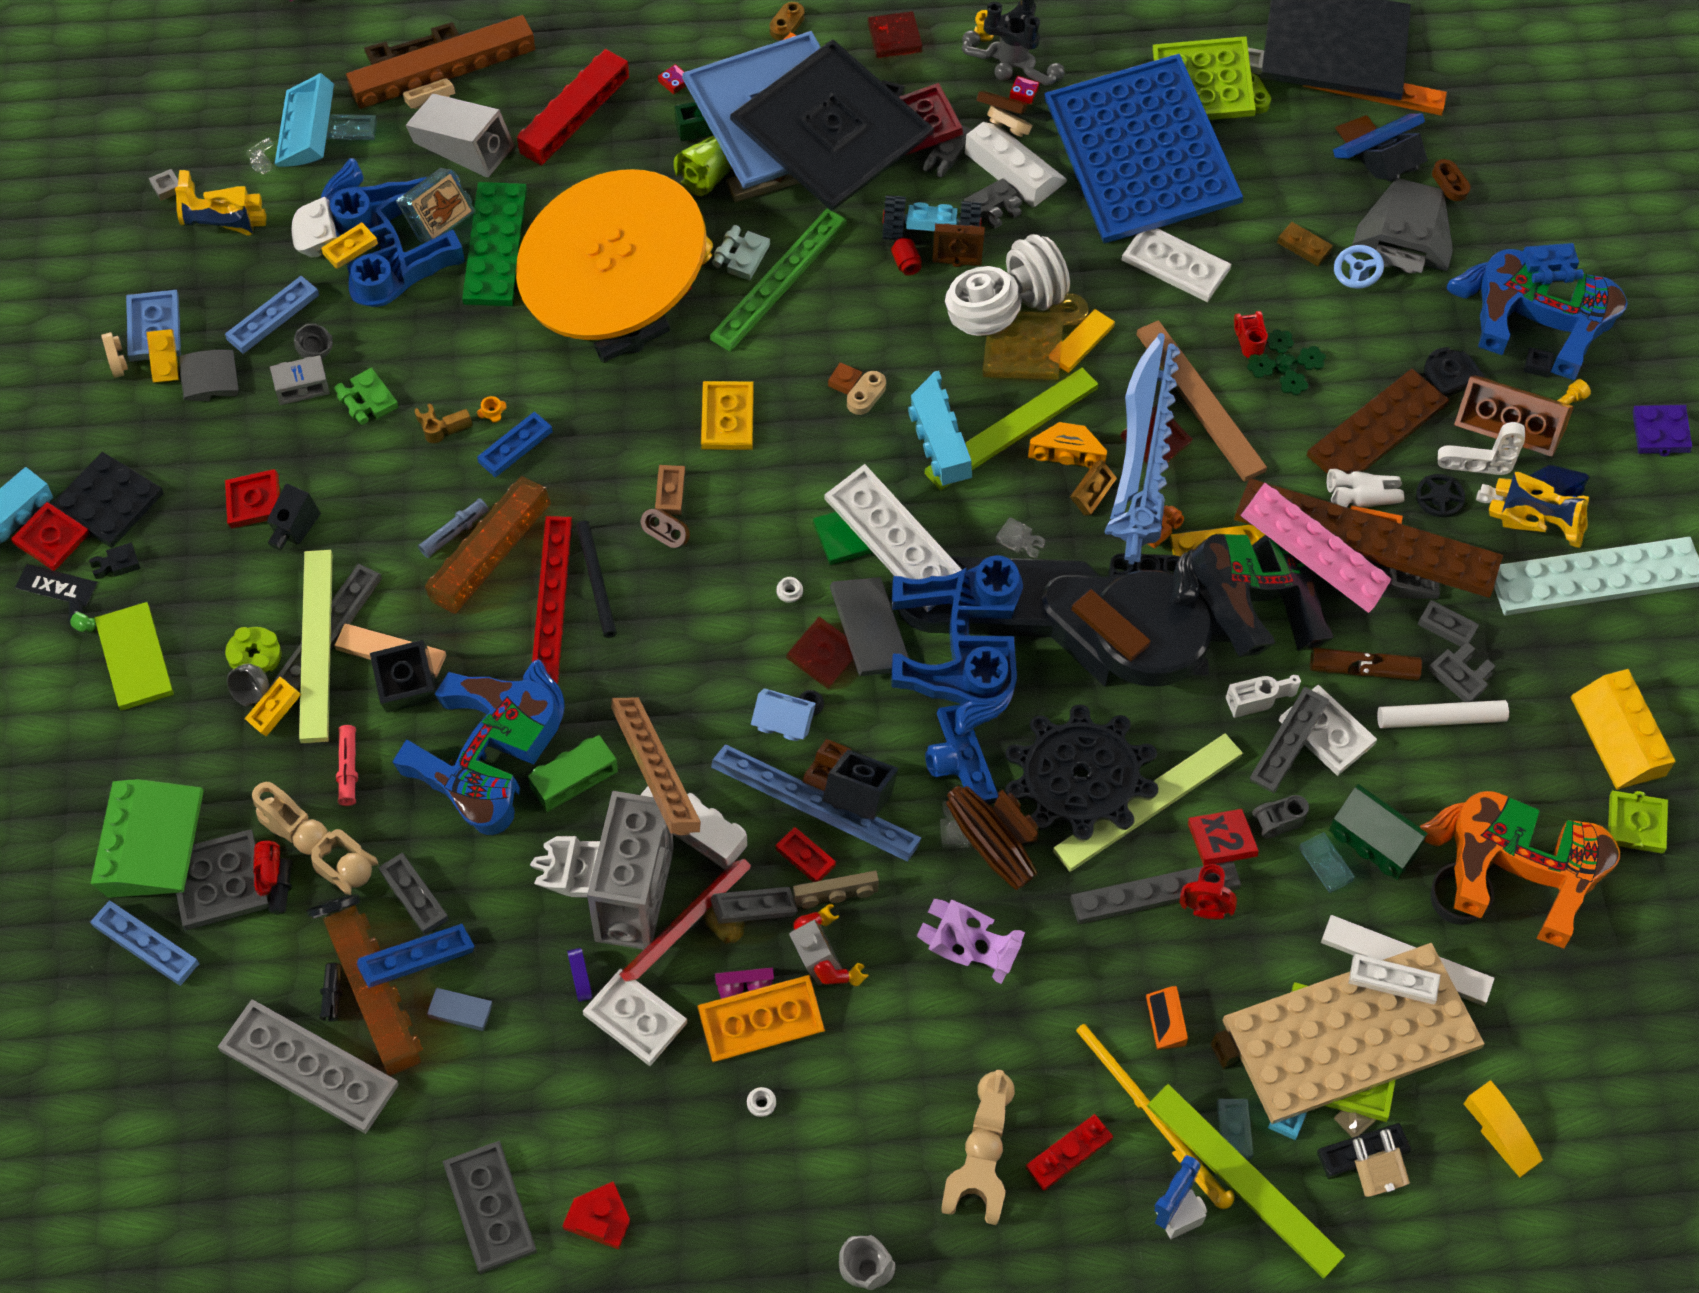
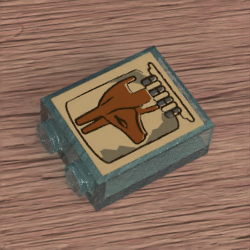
M439 168L396 200L419 242L423 243L448 232L475 212L471 204V197L462 189L459 176L451 169Z

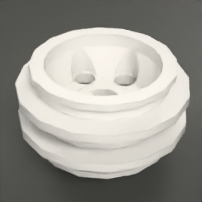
M1035 234L1027 236L1025 240L1019 239L1014 242L1012 249L1007 253L1006 265L1008 274L1013 276L1018 284L1022 302L1029 308H1037L1038 310H1047L1051 305L1060 304L1064 300L1065 294L1069 291L1070 278L1066 262L1058 247L1048 237H1040Z
M991 266L976 267L956 277L950 285L945 298V304L952 324L965 333L976 336L990 335L1009 326L1020 311L1022 303L1015 278L1002 269Z

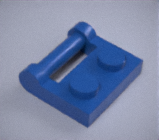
M1188 1155L1180 1163L1182 1168L1175 1174L1166 1194L1160 1197L1155 1204L1154 1211L1158 1213L1155 1224L1165 1230L1194 1184L1201 1164L1195 1158Z

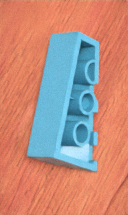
M935 371L911 395L912 406L908 407L911 421H916L917 423L916 432L919 440L923 439L925 442L923 443L926 457H931L932 459L931 468L935 477L939 476L943 486L972 478V465L962 433L958 430L954 411H950L949 397L946 389L941 390L942 378L940 372Z

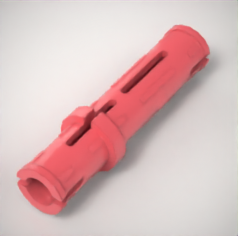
M343 725L338 728L339 772L336 773V781L339 783L338 802L342 806H351L356 803L355 783L358 781V773L355 771L356 728L352 725Z

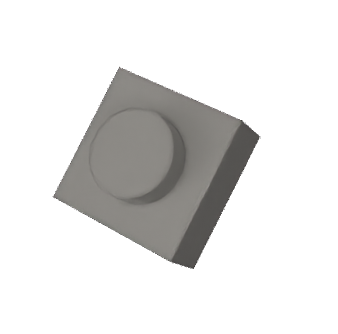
M172 169L149 178L160 201L176 195L175 187L178 186V179Z

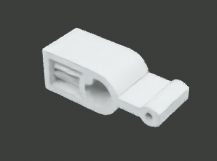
M1291 675L1289 679L1276 681L1269 676H1262L1230 684L1226 700L1234 718L1264 711L1274 705L1276 698L1295 696L1301 680L1299 675Z

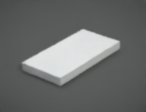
M1158 228L1138 233L1122 255V261L1206 302L1210 300L1232 265Z

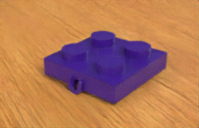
M1686 405L1634 406L1632 412L1638 454L1660 453V456L1665 457L1670 455V453L1691 452L1692 441Z

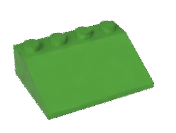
M139 779L113 781L91 885L108 898L184 892L204 789L201 787Z

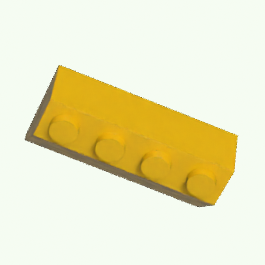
M1629 669L1604 675L1571 696L1616 790L1665 777L1676 761Z

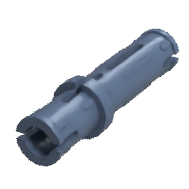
M478 498L465 510H459L455 513L456 517L421 544H418L421 553L426 558H429L464 529L469 530L473 522L486 512H489L486 503L481 498Z

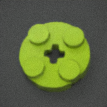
M241 627L235 631L234 636L229 640L225 655L232 669L250 663L259 666L266 673L269 670L272 672L276 669L281 660L282 651L275 633L261 627ZM251 649H257L258 651H260V653H256L253 657H249L248 651Z

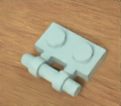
M733 225L730 231L725 233L722 245L717 247L714 252L712 264L715 267H721L722 263L729 264L727 266L728 273L750 281L770 246V239L747 231L744 238L739 237L741 229L737 225ZM731 247L738 248L735 254L729 252Z

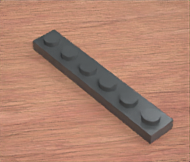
M1234 862L1216 864L1222 867L1225 872V887L1231 891L1240 889L1241 882ZM1204 866L1072 894L1071 902L1078 924L1178 903L1182 887L1187 883L1198 881L1200 870ZM1210 873L1204 879L1206 882L1216 883L1220 880V876Z

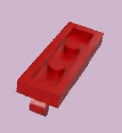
M1094 1114L1026 1164L1025 1168L1042 1190L1045 1191L1112 1141L1114 1136Z

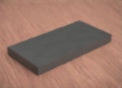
M881 577L834 581L831 583L830 590L859 676L892 673L893 654H902L907 658L909 657Z
M500 1140L443 1161L479 1274L537 1253Z

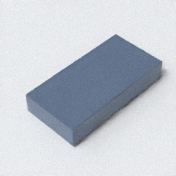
M436 988L427 1015L428 1018L484 1031L493 1004L489 1000Z

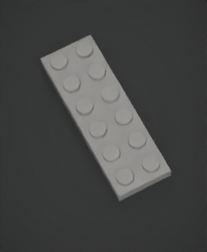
M253 999L218 1046L220 1052L365 1134L399 1086L398 1081Z

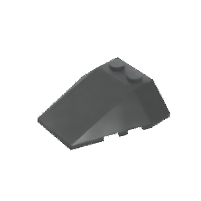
M1400 178L1394 180L1358 224L1352 246L1366 245L1376 250L1379 241L1422 251L1426 253L1425 266L1447 271L1453 247L1444 192L1439 188Z

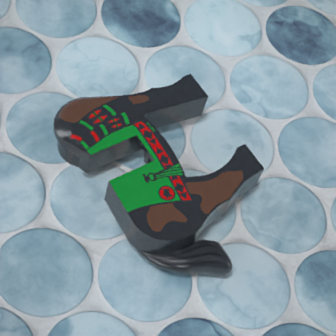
M1214 534L1194 549L1185 552L1176 564L1170 602L1174 606H1187L1198 599L1200 592L1212 609L1217 622L1229 636L1239 657L1259 655L1275 644L1273 636L1257 617L1251 601H1267L1279 597L1283 599L1298 651L1312 650L1313 647L1319 648L1334 638L1322 615L1321 603L1315 589L1313 570L1267 535H1264L1251 545L1248 535Z

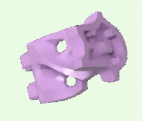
M934 899L928 913L942 920L937 929L923 923L917 937L929 944L928 950L965 966H968L971 961L986 964L994 969L993 979L1002 984L1006 974L1010 972L1022 945L1025 932L1013 930L1007 936L996 935L986 931L988 925L993 924L994 919L954 900H950L948 903L943 900ZM975 918L979 920L980 927L973 928L966 924L967 919ZM982 939L987 943L988 950L986 953H980L976 949L975 943L977 940ZM955 944L962 945L964 953L956 954L952 947Z

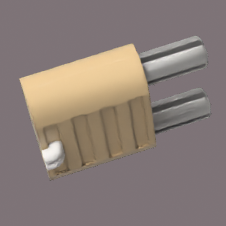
M1389 1129L1380 1132L1385 1150L1369 1156L1367 1155L1363 1139L1357 1138L1353 1140L1358 1158L1355 1160V1165L1365 1196L1389 1192L1410 1183L1400 1148H1395Z

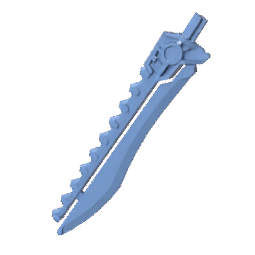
M1159 333L1145 351L1128 385L1125 396L1127 414L1126 454L1110 517L1111 521H1109L1105 529V534H1111L1126 541L1124 560H1129V564H1134V561L1140 562L1142 546L1155 543L1161 536L1165 499L1163 494H1160L1158 491L1167 484L1165 477H1162L1160 474L1169 467L1167 461L1161 457L1170 451L1169 445L1164 440L1172 435L1170 427H1167L1165 424L1174 417L1172 411H1169L1167 407L1175 402L1174 396L1169 391L1177 386L1176 380L1171 375L1179 369L1173 359L1180 354L1178 347L1174 344H1169L1163 371L1159 370L1165 338L1163 333ZM1157 381H1160L1161 386L1143 490L1137 493ZM1131 501L1129 511L1124 513L1127 503Z

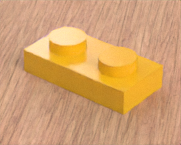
M360 223L323 246L321 250L322 254L336 269H339L377 245L378 242L372 232L363 223Z
M174 330L146 332L153 383L179 381Z
M279 677L245 717V720L267 737L302 694L285 679Z

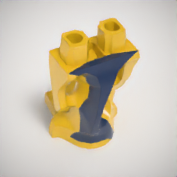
M179 170L178 186L175 187L177 216L181 226H193L198 223L218 225L248 236L253 235L254 226H266L265 209H262L260 194H248L245 186H236L204 192L203 196L205 199H198L195 196V184L192 182L190 172Z
M1514 472L1513 479H1498L1496 495L1505 496L1506 501L1493 499L1489 507V514L1492 517L1502 519L1503 527L1546 532L1547 526L1545 521L1551 522L1562 528L1566 540L1569 541L1571 546L1581 547L1585 530L1588 527V496L1571 497L1554 493V487L1521 472ZM1534 490H1541L1543 492L1539 495L1531 494ZM1536 516L1539 518V520L1537 522L1528 521L1527 518Z

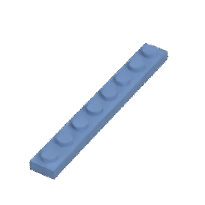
M726 744L712 761V768L907 862L920 844L921 837L877 816L874 820L865 819L845 809L834 808L831 804L822 801L824 791L805 784L803 781Z

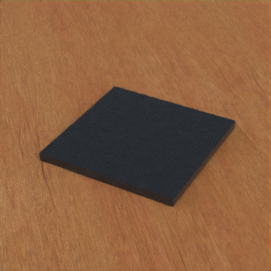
M1271 0L1260 78L1401 100L1404 87L1411 4L1388 0Z
M834 39L823 45L730 114V120L831 211L838 208L934 132V128Z

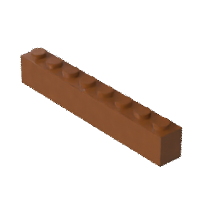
M520 15L346 73L349 90L358 108L362 109L403 95V92L445 78L451 79L534 51V35L524 16Z

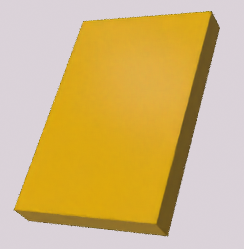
M703 381L701 449L753 450L754 382Z

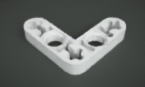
M1516 422L1503 425L1492 450L1443 446L1438 450V465L1451 470L1495 475L1508 474L1512 471L1525 442V427Z

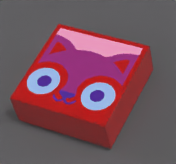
M676 64L658 76V82L673 95L686 87L682 79L684 71Z
M1017 76L1009 98L1032 105L1040 82Z

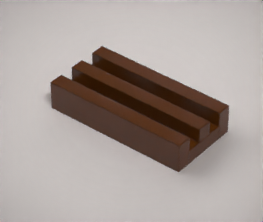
M979 91L976 100L1019 114L1025 113L1028 105L1027 103L987 91Z

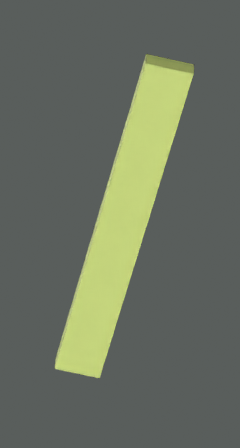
M331 550L304 551L300 691L302 695L300 696L299 740L301 743L329 742L333 559Z
M1226 733L1154 780L1159 789L1158 794L1152 800L1133 799L1128 802V809L1134 815V823L1129 829L1120 830L1110 821H1098L1094 824L1093 835L1088 841L1080 842L1072 835L1055 846L1053 853L1069 872L1073 871L1241 758L1243 753Z

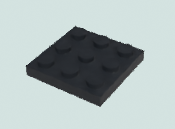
M101 452L51 505L86 527L91 536L113 548L164 492L160 486L106 453Z

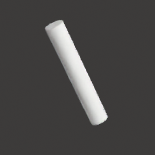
M1506 700L1379 707L1377 712L1380 728L1507 722L1509 718V707Z

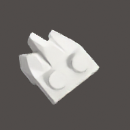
M556 836L545 842L544 848L548 851V855L535 857L530 864L533 868L544 872L543 875L536 878L534 884L570 897H587L600 841H579L576 836Z

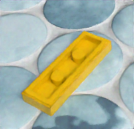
M1094 309L1050 354L1049 360L1069 373L1113 329L1115 321Z

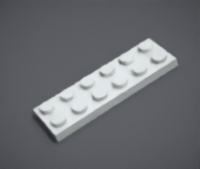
M865 464L825 494L824 499L894 576L923 579L930 576L951 575L962 570ZM936 605L923 606V608L928 612Z

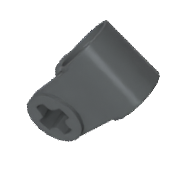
M1292 795L1275 802L1264 803L1256 807L1252 814L1254 818H1258L1263 830L1261 832L1263 838L1269 839L1281 833L1302 827L1307 817L1309 805L1302 796ZM1294 809L1299 811L1301 814L1294 815L1290 813L1289 810Z

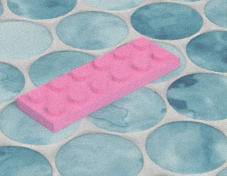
M1266 483L1263 484L1241 514L1249 523L1368 613L1375 607L1391 581V578L1383 570L1374 566L1363 555L1354 551L1339 537L1333 535L1318 521L1312 519L1297 505L1292 504L1279 494L1276 489L1271 488Z

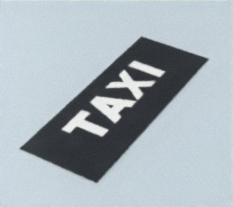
M26 564L15 588L67 602L81 600L83 606H86L98 582Z

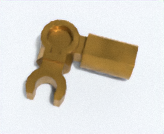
M427 404L429 411L426 414H421L418 408L415 409L416 419L421 423L425 438L429 443H439L443 440L445 434L451 435L473 426L467 409L443 417L441 421L437 419L431 404Z

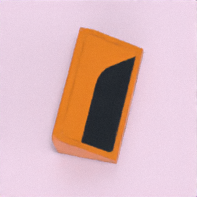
M1171 986L1147 994L1146 1000L1157 1050L1185 1047L1188 1036L1177 986Z

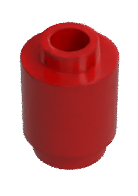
M906 238L898 239L892 246L891 252L899 271L903 272L906 276L918 273L921 270L922 260L914 241Z

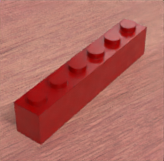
M604 49L599 55L595 56L592 62L584 70H581L577 77L570 84L566 85L563 91L555 99H552L548 106L540 114H537L525 129L519 132L517 136L519 153L542 166L629 78L628 61L607 49Z

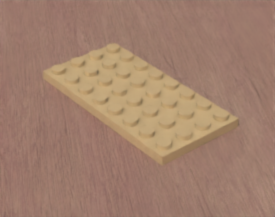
M1432 943L1389 957L1383 961L1440 974L1437 1001L1434 1005L1349 984L1350 972L1223 1017V1023L1239 1053L1271 1124L1476 1051L1484 1046L1485 1043Z

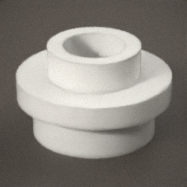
M786 577L778 583L777 595L782 601L792 603L802 597L803 586L796 578ZM790 589V590H793L794 592L788 593V592H785V591Z
M763 1087L754 1089L747 1097L748 1110L757 1117L770 1115L776 1107L774 1093ZM763 1099L767 1104L764 1107H759L756 1102Z

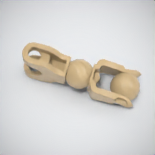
M263 782L254 788L252 798L254 805L257 807L256 814L260 823L274 834L284 837L293 843L300 852L311 855L313 868L316 873L333 885L336 884L348 895L352 894V888L361 887L368 882L372 872L371 866L379 865L376 857L362 850L361 846L342 830L336 829L328 832L321 822L314 819L309 820L308 814L300 809L284 791L273 783ZM264 792H270L274 795V798L271 797L262 801L260 796ZM340 846L349 853L340 858L335 871L322 860V857L328 855L331 849Z
M1002 1070L990 1072L980 1079L978 1096L981 1103L975 1116L972 1133L968 1136L965 1143L966 1162L961 1169L954 1171L947 1178L941 1208L942 1213L952 1215L955 1213L961 1197L966 1194H976L985 1202V1220L988 1224L997 1225L999 1222L1005 1197L1004 1186L995 1173L996 1162L1000 1159L1003 1152L1001 1137L1005 1121V1106L1012 1101L1015 1095V1087L1012 1080Z

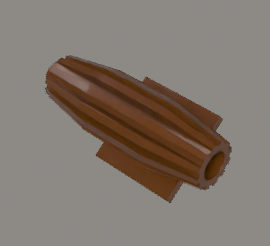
M958 785L947 794L949 800L946 802V805L964 836L989 867L1017 891L1038 874L1022 843H1036L1038 841L1037 832L1039 827L1029 814L1025 817L1020 812L1021 804L1012 793L1006 795L1001 790L998 793V798L993 808L968 786L962 788Z

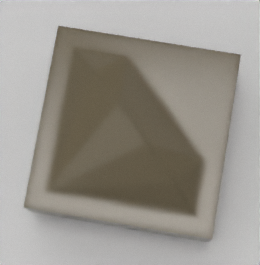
M1341 1111L1334 1117V1120L1352 1138L1364 1133L1376 1121V1119L1356 1112L1350 1113L1346 1111Z

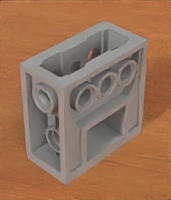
M612 791L587 893L595 942L644 950L654 939L674 851L673 834L670 833L654 797Z

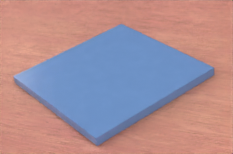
M812 31L682 74L683 81L743 189L790 173L730 120V114L821 48Z

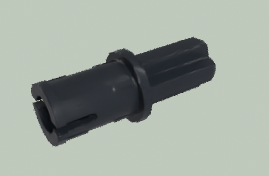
M287 858L279 859L278 880L271 887L269 912L274 913V915L286 912L288 891L292 889L290 877L293 861Z
M335 962L325 965L323 988L320 989L322 1004L319 1019L326 1021V1017H328L329 1022L338 1020L339 999L343 995V991L340 989L342 965Z

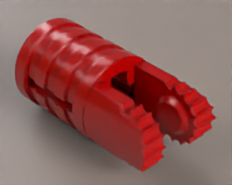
M261 841L254 846V887L260 897L267 895L271 891V887L278 880L280 846L273 841Z

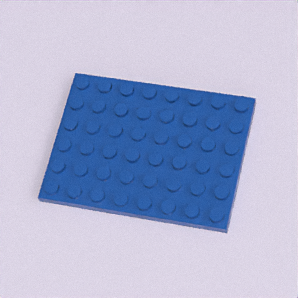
M1180 53L1045 93V101L1104 244L1243 203V195Z

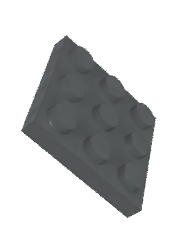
M252 829L193 844L184 892L176 893L182 925L185 931L269 908L267 895L260 897L254 887L253 862L256 842Z

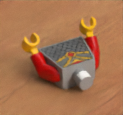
M832 904L827 905L819 912H813L797 918L793 925L794 931L789 934L806 969L819 986L822 984L848 983V981L853 986H859L869 976L868 974L861 973L864 965L857 963L849 972L847 969H842L821 926H828L839 918V915L833 916L829 910L834 907Z

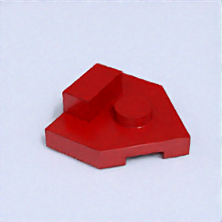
M614 1181L574 1198L562 1225L563 1229L619 1250L630 1224V1218Z

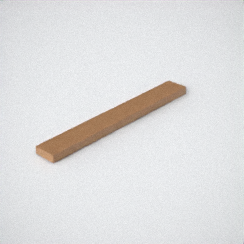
M1158 320L1138 329L1136 335L1146 349H1148L1159 333L1164 334L1165 338L1160 361V368L1163 370L1168 345L1174 344L1176 347L1178 346ZM1179 349L1180 354L1173 359L1179 369L1171 375L1176 380V390L1244 482L1248 481L1249 478L1252 479L1265 473L1267 466Z

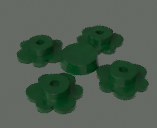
M1274 329L1273 333L1267 334L1268 348L1276 350L1281 354L1276 357L1275 361L1268 359L1266 354H1261L1260 356L1253 354L1249 357L1247 369L1253 371L1254 377L1262 378L1264 375L1271 376L1273 369L1276 367L1279 373L1285 374V376H1281L1279 382L1282 384V392L1286 394L1292 393L1297 396L1301 391L1308 389L1305 376L1294 371L1297 364L1305 365L1307 370H1312L1313 368L1320 370L1324 367L1326 355L1320 353V349L1317 346H1311L1308 349L1302 348L1296 360L1294 356L1285 354L1288 348L1293 347L1292 334L1289 331L1281 332L1280 329Z

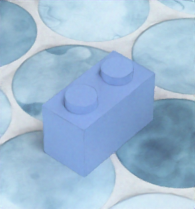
M764 688L758 693L751 725L757 726L758 730L764 733H773L775 731L784 734V738L792 741L803 740L809 733L816 703Z

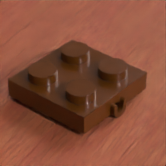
M935 224L933 262L950 263L954 267H960L962 264L981 266L985 227Z

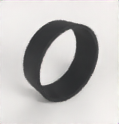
M1456 863L1448 864L1441 868L1434 876L1430 895L1432 906L1440 917L1450 923L1458 925L1473 923L1479 917H1462L1452 914L1439 903L1436 897V885L1444 878L1455 876L1454 868ZM1487 875L1486 887L1490 901L1484 914L1490 909L1494 900V889Z

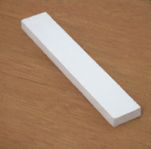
M1333 915L1329 918L1321 943L1348 954H1359L1379 960H1384L1416 948ZM1439 957L1459 996L1485 1006L1494 978Z

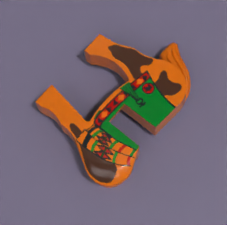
M1492 791L1479 792L1471 796L1464 803L1451 805L1443 809L1432 820L1419 826L1428 833L1424 842L1434 846H1441L1453 836L1455 837L1457 859L1454 871L1457 892L1454 909L1482 918L1490 901L1486 887V871L1493 863L1524 879L1558 888L1559 893L1536 939L1561 948H1565L1572 936L1574 916L1582 905L1584 896L1593 890L1595 885L1616 867L1620 859L1619 847L1613 836L1606 829L1594 823L1566 821L1559 834L1553 855L1529 847L1540 810Z

